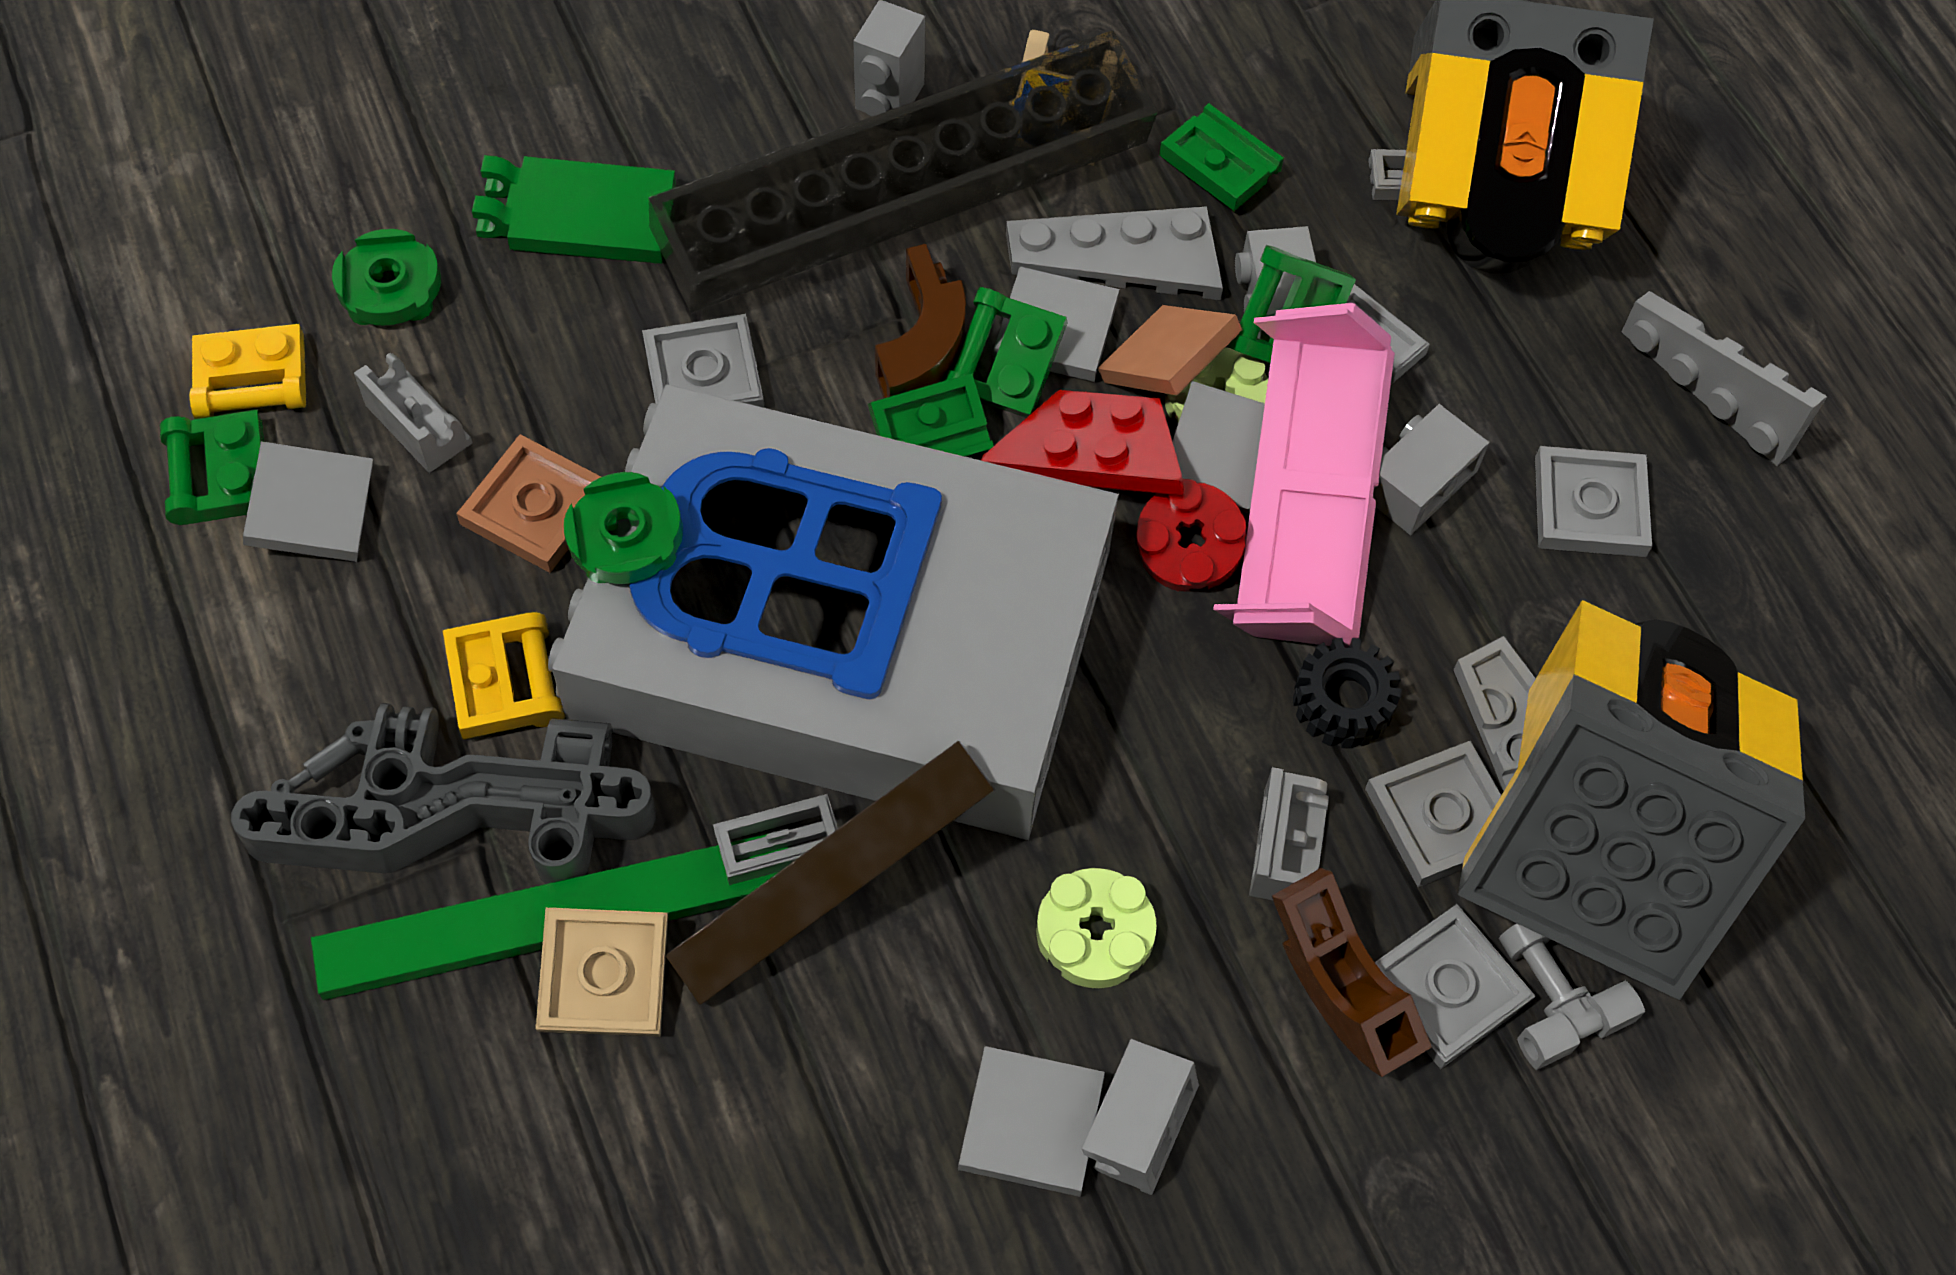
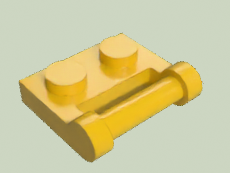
M300 324L193 335L192 388L190 389L189 396L194 419L213 417L215 412L285 404L288 409L305 408L304 334ZM283 382L281 384L214 391V389Z
M537 612L524 613L443 630L458 726L462 739L529 725L548 727L552 718H565L561 699L555 696L551 671L548 669L545 639L549 635V629L544 614ZM516 641L522 643L532 695V699L515 702L505 646L506 643Z

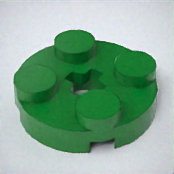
M399 229L371 231L355 239L356 247L351 249L346 256H344L342 251L336 258L332 269L333 285L340 304L348 311L353 322L359 325H395L409 320H422L432 312V302L440 290L441 273L434 251L427 243L425 247L417 242L414 234ZM393 271L396 277L395 280L389 283L374 281L382 279L383 272Z
M620 472L600 477L583 489L585 496L577 502L574 508L572 503L569 506L564 518L565 539L575 563L585 571L587 578L591 581L612 584L635 583L654 576L662 569L663 571L667 570L675 562L676 552L683 537V522L675 497L666 487L663 490L658 485L650 483L647 476L633 472ZM622 519H629L631 526L637 527L632 534L624 537H618V535H611L609 533L618 529V521Z

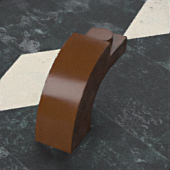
M926 244L906 248V281L917 308L919 319L908 332L899 338L875 345V376L883 399L943 382L947 370L953 371L964 343L966 300L962 281L957 280L947 283L941 262L933 263Z
M1320 868L1272 895L1289 938L1282 944L1299 980L1330 1028L1365 1066L1383 1077L1432 1048L1411 994L1394 985L1382 973L1365 949L1354 927L1333 872Z

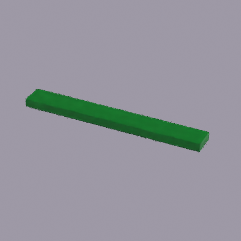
M767 834L731 842V846L766 837ZM719 845L311 937L318 994L322 1000H327L540 951L543 945L546 907L668 913V921L731 907L778 872L729 885ZM784 847V848H781V849H777V850H773V851H770V852L762 853V854H759V855L751 856V857H748V858L740 859V860H737L736 862H740V861H744V860H747V859H751V858H755V857H758V856H762V855H765V854H769V853H773V852H776V851L784 850V849H787L788 847Z

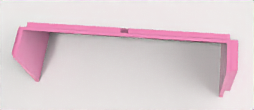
M1355 303L1276 310L1275 316L1254 318L1253 322L1273 338L1274 341L1237 604H1214L1213 610L1233 621V625L1254 637L1319 645L1324 642L1327 646H1331L1333 639L1343 638L1344 648H1349L1352 638L1358 639L1360 635L1376 507L1373 492L1379 483L1395 353L1391 350L1392 347L1390 346L1391 335Z

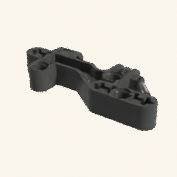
M389 703L380 704L375 720L351 723L343 736L302 763L305 769L293 778L275 781L271 786V791H253L243 796L235 804L231 812V823L236 834L249 854L258 861L373 873H393L479 828L530 832L528 839L529 851L541 881L545 884L586 875L590 865L594 837L635 840L645 836L653 828L656 820V809L652 791L646 777L640 772L629 768L609 767L612 751V726L610 723L552 718L548 724L541 760L465 755L442 767H432L439 730V718L436 708L426 707L421 715H417L414 707L404 706L399 713H395L393 705ZM356 754L366 755L359 786L354 795L342 798L295 793L294 790L310 779L318 782ZM406 778L405 782L398 788L392 790L383 789L390 780ZM331 825L335 826L334 831L330 835L322 839H312L320 828ZM566 846L572 848L571 853L561 860L552 861L546 859L547 854L557 847Z

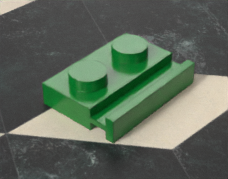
M1210 103L1204 106L1203 112L1199 116H1192L1162 141L1159 156L1233 211L1260 190L1272 174L1277 175L1282 169L1284 160L1281 155Z
M973 373L868 403L876 435L964 457L989 450L994 446L989 438L986 427L987 421Z

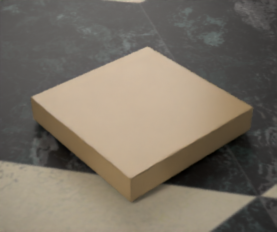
M546 907L536 1018L537 1032L660 1037L668 913Z

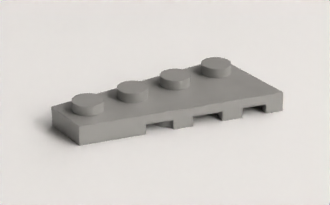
M1207 206L1013 220L1006 223L1011 272L1014 275H1017L1019 267H1024L1077 280L1080 277L1096 278L1104 281L1105 286L1126 288V282L1156 286V292L1177 295L1178 289L1203 292L1202 298L1221 300L1223 286Z

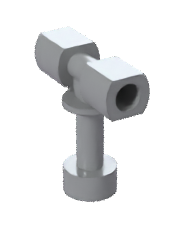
M1516 923L1499 937V941L1511 960L1525 958L1552 1001L1544 1009V1013L1548 1018L1525 1028L1517 1038L1524 1056L1535 1070L1571 1054L1580 1044V1039L1596 1033L1602 1039L1635 1023L1645 1013L1640 997L1626 980L1594 996H1591L1585 986L1573 990L1545 946L1551 939Z

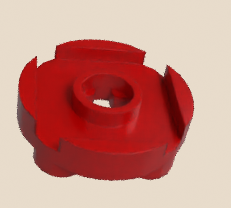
M1183 479L1185 488L1183 496L1157 493L1147 502L1138 519L1137 547L1146 571L1165 587L1190 592V589H1200L1206 586L1210 589L1225 582L1240 565L1245 550L1246 521L1237 504L1225 492L1209 484L1197 483L1191 479ZM1195 525L1202 528L1201 537L1205 540L1202 546L1192 543L1187 548L1179 545L1182 539L1179 530L1182 527L1190 528Z

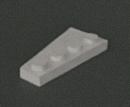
M1650 291L1635 301L1621 331L1638 350L1650 356L1669 373L1676 383L1686 387L1708 407L1713 415L1723 419L1745 438L1755 451L1763 454L1776 466L1791 456L1827 398L1826 395L1812 387L1806 392H1802L1787 383L1789 373L1772 363L1762 368L1743 356L1744 347L1730 338L1726 337L1723 340H1715L1705 334L1703 322Z
M1503 636L1458 659L1454 673L1504 791L1518 768L1528 693L1536 678Z

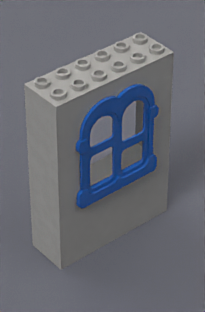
M666 384L658 404L651 403L648 407L643 427L644 440L640 449L633 448L631 450L625 472L639 473L647 476L650 483L658 485L663 490L666 487L673 494L683 522L682 542L676 552V560L673 565L667 570H660L648 579L629 584L596 583L588 578L584 589L578 588L575 590L568 610L569 627L564 639L558 637L554 641L548 660V669L553 672L556 682V696L561 699L566 719L610 723L612 733L874 801L881 798L954 743L961 741L993 785L995 791L954 821L1029 840L1109 556L1119 494ZM731 480L750 481L804 495L808 500L794 542L787 550H776L724 537L713 532L703 521L701 515L702 501L711 489L720 483ZM839 504L888 515L895 520V527L882 566L878 571L872 573L824 562L816 557L815 551L832 507ZM622 519L618 521V529L609 533L611 535H618V537H624L632 534L637 527L631 526L629 519ZM702 558L720 559L747 566L751 570L752 575L735 620L729 624H720L696 618L682 612L673 602L671 595L672 580L679 569L691 561ZM788 576L865 596L869 601V605L854 649L847 654H838L763 634L759 630V624L775 581L780 577Z

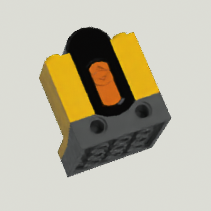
M1436 0L1414 36L1405 94L1415 95L1396 215L1409 217V225L1422 228H1438L1439 221L1447 222L1448 240L1456 255L1472 268L1487 273H1511L1526 267L1545 255L1560 238V246L1590 250L1592 249V243H1602L1603 240L1619 231L1654 18L1523 0Z
M1582 600L1529 689L1518 768L1464 857L1458 896L1680 1000L1805 820L1797 699L1739 673L1735 663L1721 648L1691 629L1673 622L1657 619L1638 622L1635 625Z

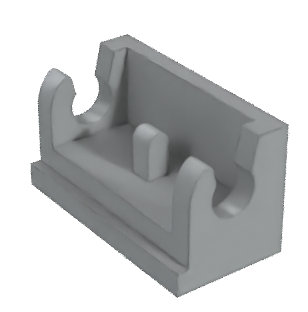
M389 353L386 355V363L389 365V369L382 377L378 378L367 365H364L354 372L365 406L430 473L473 443L472 439L463 430L462 424L452 414H448L414 377L405 370L403 362L396 355Z
M1274 767L1271 769L1264 790L1249 896L1273 900L1272 895L1319 869L1326 810L1329 796L1326 795L1327 782L1314 777L1283 772L1284 769Z
M1130 1040L1082 1147L1085 1156L1096 1160L1094 1169L1116 1180L1137 1187L1142 1192L1150 1195L1153 1194L1199 1087L1194 1062L1136 1040Z

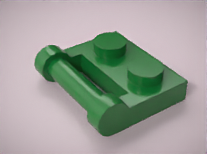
M1266 245L1260 258L1264 265L1240 322L1243 330L1227 346L1240 353L1271 363L1274 339L1270 337L1268 342L1257 338L1260 328L1253 322L1254 318L1266 316L1283 272L1296 276L1282 310L1345 304L1356 281L1353 276L1295 256L1282 249Z
M979 287L973 304L977 307L955 367L953 371L947 370L944 381L970 373L974 375L995 316L998 315L1010 319L987 382L983 383L975 380L981 403L1027 418L1036 410L1068 324L1067 317L1008 298L992 289Z
M258 410L194 420L174 416L161 421L160 438L161 442L167 446L170 497L165 500L166 519L173 524L188 525L247 515L261 441L264 442L263 422ZM205 444L208 495L196 497L193 496L189 446Z

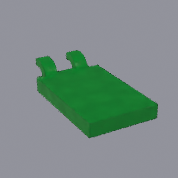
M484 155L481 175L482 178H487L485 186L486 196L475 195L472 208L473 218L478 219L477 237H507L510 250L663 263L676 186L675 170L526 156L523 158L522 168H518L504 158ZM508 196L506 205L495 199Z

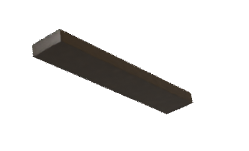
M957 741L665 956L700 1005L707 1002L994 792L995 788L961 741Z

